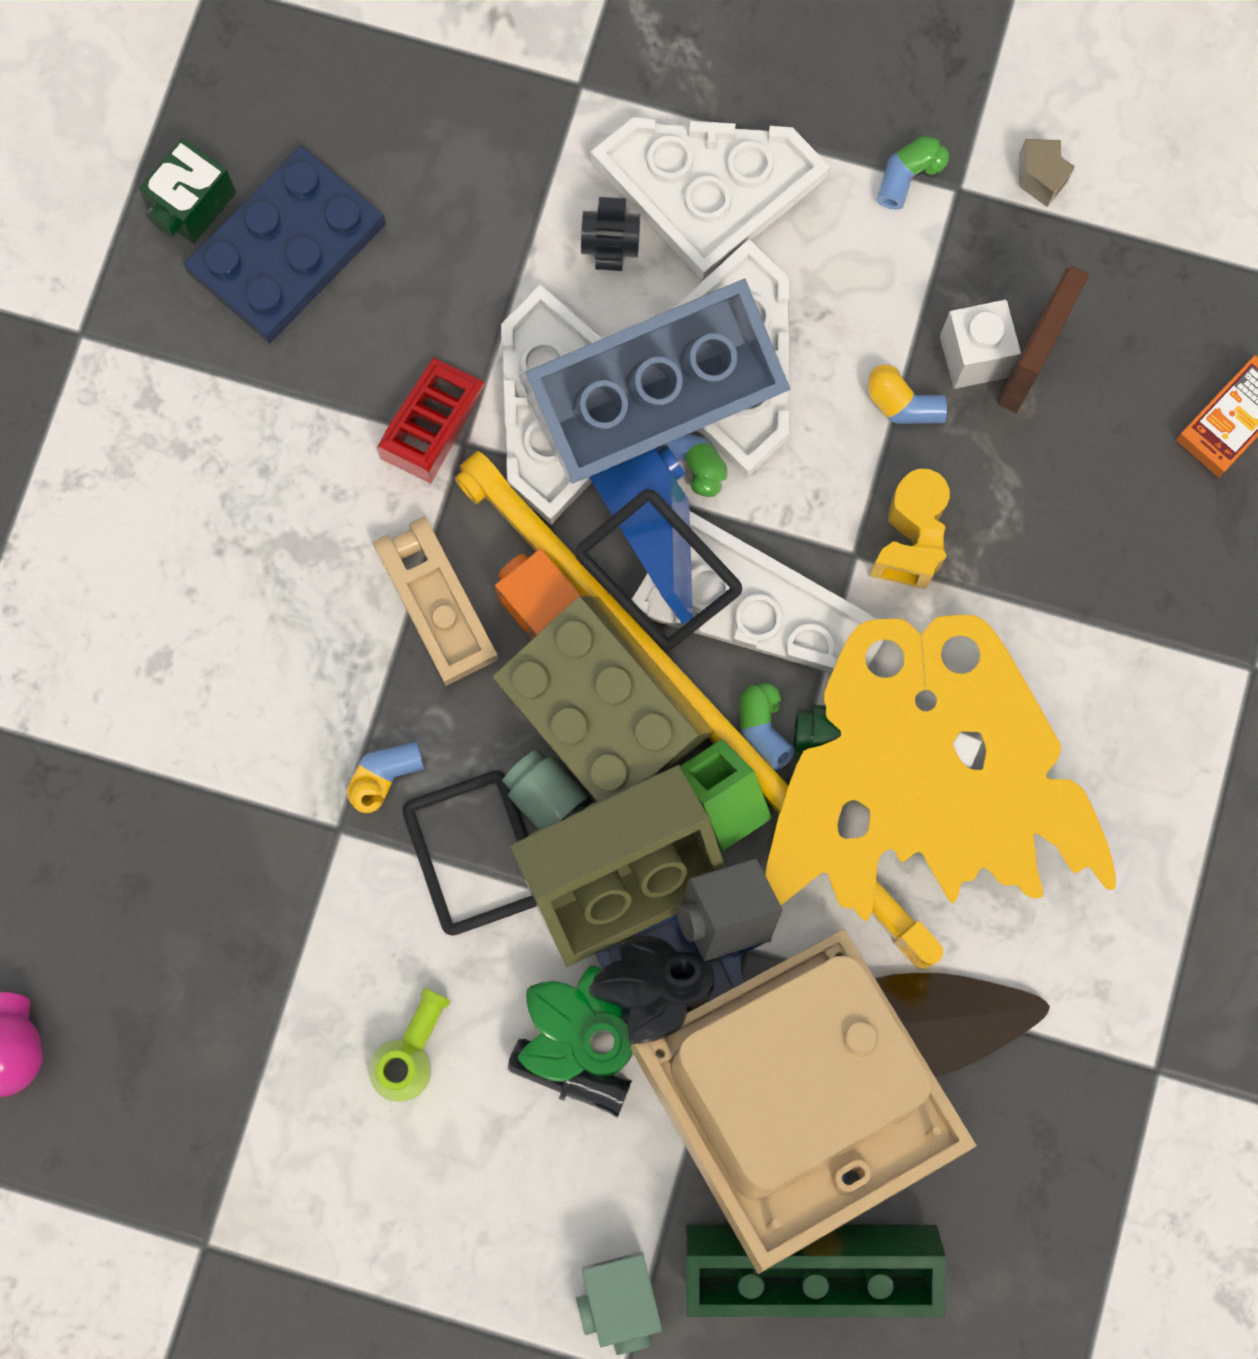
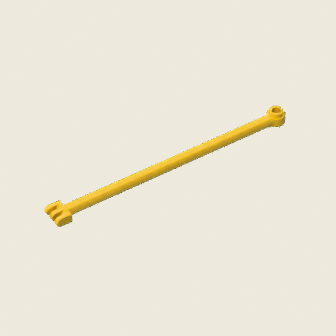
M476 451L460 465L461 472L455 477V481L465 495L475 504H478L483 499L489 501L535 551L541 548L582 596L600 597L715 731L708 737L711 742L715 744L723 739L755 771L765 800L780 814L788 788L787 783L643 628L578 562L575 555L512 489L499 470L483 453ZM876 880L873 911L871 913L873 917L896 940L894 944L914 966L919 969H927L939 962L943 956L941 944L919 920L915 922Z

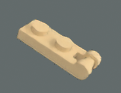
M423 516L409 523L410 530L392 539L387 534L373 541L372 544L445 686L497 661L498 655L428 520ZM422 550L427 561L406 570L402 559Z

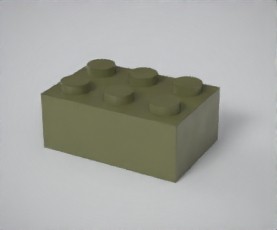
M577 597L492 676L597 802L604 801L639 784L649 776L660 774L677 766L715 732L600 597Z
M679 765L660 774L649 776L639 784L604 801L595 802L583 811L552 826L536 830L527 838L510 845V849L566 967L676 915L690 878L725 868L709 816Z

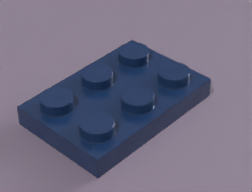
M300 145L183 265L189 275L270 344L386 225V222L381 212Z

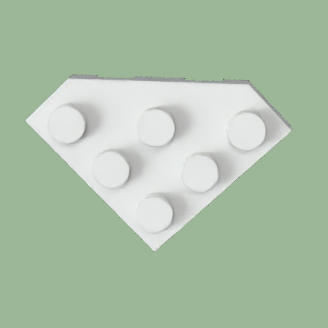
M632 117L590 151V162L703 281L748 239L752 241L829 177L831 167L793 127L770 126L769 131L735 129L736 124L690 121L689 126L656 124L655 118Z
M748 239L674 308L745 278L789 384V276ZM789 391L712 423L698 431L748 478L788 440L790 433Z
M539 284L501 324L507 482L526 504L552 525L592 481L587 477L571 484L541 429L519 375L603 338Z

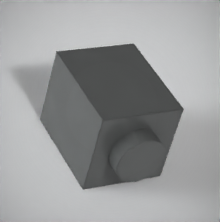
M753 859L690 878L681 905L678 907L677 916L684 937L689 942L694 941L703 960L708 961L770 941L783 909L757 859Z

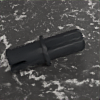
M519 1039L508 1061L507 1069L511 1073L560 1092L558 1099L565 1101L566 1096L618 1118L630 1088L631 1079L623 1078L616 1074L598 1076L584 1071L568 1081H550L533 1074L521 1064L518 1056L531 1041L527 1039Z

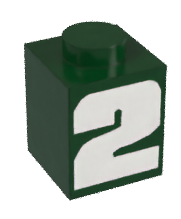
M183 137L138 188L149 209L146 217L166 235L173 237L178 232L193 244H195L236 195L227 169Z

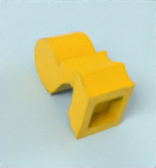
M931 469L911 471L897 486L889 507L888 522L909 538L914 545L908 546L893 541L884 547L870 572V577L926 589L933 575L939 571L947 556L944 548L945 525L939 522V519L950 499V489L946 480L938 472Z

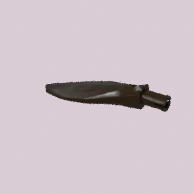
M904 973L875 978L935 1077L960 1070L1000 1049L1045 1018L1050 1008L1044 999L1032 993L965 976L945 973Z

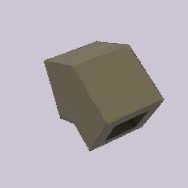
M1025 139L1019 153V187L1046 207L1050 205L1068 183L1075 168L1074 165L1061 157V140Z

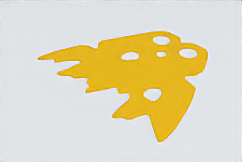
M975 615L937 617L922 634L906 620L897 618L869 620L858 625L847 639L824 692L827 719L841 731V736L822 746L803 751L787 788L778 817L765 876L780 905L823 872L829 876L838 904L843 908H853L860 918L867 921L873 911L879 858L889 849L895 852L901 862H905L917 852L923 854L928 866L951 903L957 900L961 884L964 881L970 882L974 880L981 868L990 871L1002 885H1016L1026 896L1033 899L1043 897V887L1037 870L1034 834L1040 835L1056 846L1073 873H1078L1082 869L1089 867L1107 890H1114L1116 887V874L1113 860L1097 815L1086 792L1078 784L1070 779H1049L1046 777L1047 772L1058 761L1061 743L1011 655L993 628L986 621ZM966 636L977 644L980 658L977 666L972 671L964 674L954 673L943 664L941 658L942 647L951 637ZM890 640L898 644L902 649L904 665L895 676L888 678L878 677L868 669L865 661L866 652L876 641ZM923 690L931 691L937 699L936 706L927 712L920 710L915 703L916 695ZM960 732L981 733L986 748L982 770H973L966 767L960 760L953 747V743ZM850 800H856L870 811L869 829L862 837L845 839L838 833L837 823L843 805Z

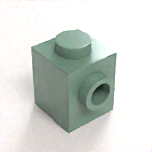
M643 1251L582 1267L587 1294L576 1297L584 1334L589 1335L597 1332L600 1348L614 1345L616 1355L652 1346L650 1335L662 1332V1327Z

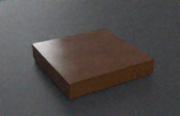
M1072 265L1070 268L1066 267L998 398L1000 406L1014 413L1018 412L1090 275L1089 273Z

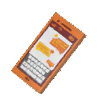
M1254 355L1176 439L1180 445L1218 478L1258 437L1257 355Z

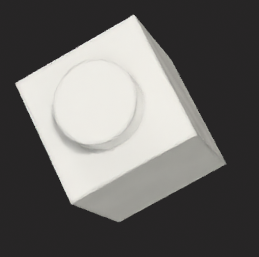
M1007 300L949 312L940 334V340L953 389L1009 378L1021 355Z

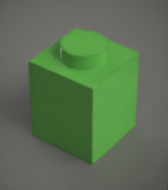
M723 739L680 766L709 816L718 847L722 852L772 819L755 771Z

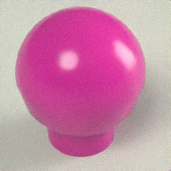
M0 992V1098L14 1095L30 1085L39 1073L44 1057L41 1036L34 1024L29 1021L31 1001L23 995L10 992Z

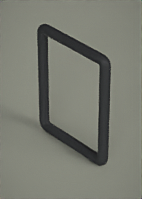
M651 489L641 491L575 548V557L578 562L663 649L676 647L742 593L740 580L656 491ZM648 501L730 587V589L670 637H667L587 554L588 551Z
M491 771L414 798L403 806V817L441 928L446 934L451 936L459 935L537 907L533 897L529 896L453 924L414 812L496 782L517 842L527 838L528 835L519 809L508 797L510 789L502 782L505 777L502 771Z

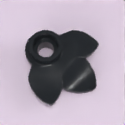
M636 936L620 941L619 949L622 960L614 961L603 967L589 987V993L593 998L630 1009L628 1021L629 1042L631 1044H643L665 1038L680 1030L686 1019L687 1012L703 1005L713 992L715 981L712 966L708 961H704L702 956L692 952H677L665 940L656 937ZM681 976L691 977L690 979L684 981H679L675 979Z

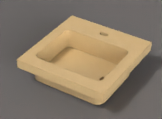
M845 929L688 1012L683 1026L672 1035L653 1042L632 1044L630 1047L758 1274L977 1146ZM850 1171L857 1172L859 1175L858 1181L851 1185L843 1183V1175Z

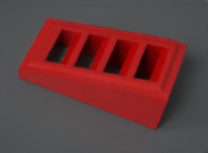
M433 357L377 446L380 459L432 484L483 391L485 383ZM438 378L465 390L461 398L457 399L435 388L434 386ZM427 398H430L453 410L447 417L424 406ZM417 416L441 427L437 435L414 424ZM410 435L430 446L426 452H423L404 443L406 436Z

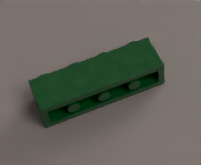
M686 1225L687 1317H945L946 1255L937 1225H842L760 1274L755 1270L730 1225Z

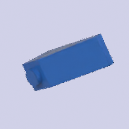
M668 445L658 451L656 448L589 477L612 516L641 491L651 489L656 491L690 527L689 499L677 482L686 473ZM648 501L619 527L665 602L680 622L684 624L693 618L691 546Z

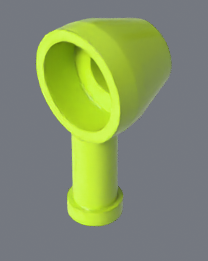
M425 987L420 994L422 999L402 1039L392 1040L380 1046L372 1056L369 1064V1078L373 1088L379 1095L391 1101L403 1102L414 1099L425 1090L430 1081L431 1063L424 1048L443 1009L448 1008L451 1000ZM395 1058L404 1060L408 1066L407 1077L399 1083L391 1081L386 1073L388 1063Z

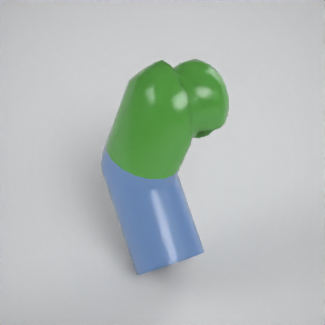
M920 136L893 153L887 162L877 202L885 208L902 209L912 177L923 170L929 175L943 171L949 161L948 149L940 145L936 137Z
M687 434L656 448L658 451L668 445L675 458L688 465L689 469L694 473L690 484L693 492L705 497H714L721 492V482L727 479V466L709 440Z
M763 682L758 686H748L739 698V731L774 770H778L790 762L795 749L771 727V714L780 709L778 702L782 698L779 690L774 685Z

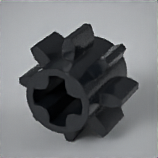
M599 197L598 211L583 210L581 254L595 255V269L622 271L623 257L638 258L641 214L626 213V198Z

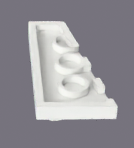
M690 511V528L742 584V593L739 597L693 633L832 673L847 639L855 628L865 621L878 619ZM691 547L693 617H695L730 589V587ZM647 573L632 601L650 620L680 629L686 623L682 624ZM884 640L876 641L868 648L865 658L867 667H869Z

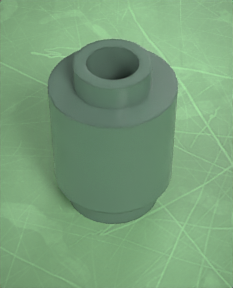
M534 749L510 769L502 780L510 789L508 797L538 830L552 826L583 811L591 799L587 792L552 755L545 757L538 749Z

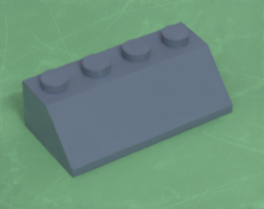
M745 278L519 375L541 429L571 484L791 390Z

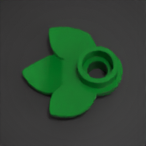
M593 965L590 966L580 978L577 989L566 983L556 981L541 982L527 989L526 1003L528 1012L535 1027L541 1032L524 1047L518 1056V1060L527 1070L550 1081L564 1082L584 1071L598 1076L613 1075L621 1071L629 1063L633 1053L630 1049L632 1044L629 1042L628 1024L622 1019L623 1007L593 998L589 993V987L595 976L601 971L600 968ZM601 1032L609 1033L614 1037L613 1048L605 1054L596 1053L591 1049L593 1037Z

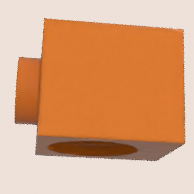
M541 548L529 558L523 553L508 562L498 574L500 581L495 584L497 600L531 639L538 635L577 597L582 596Z

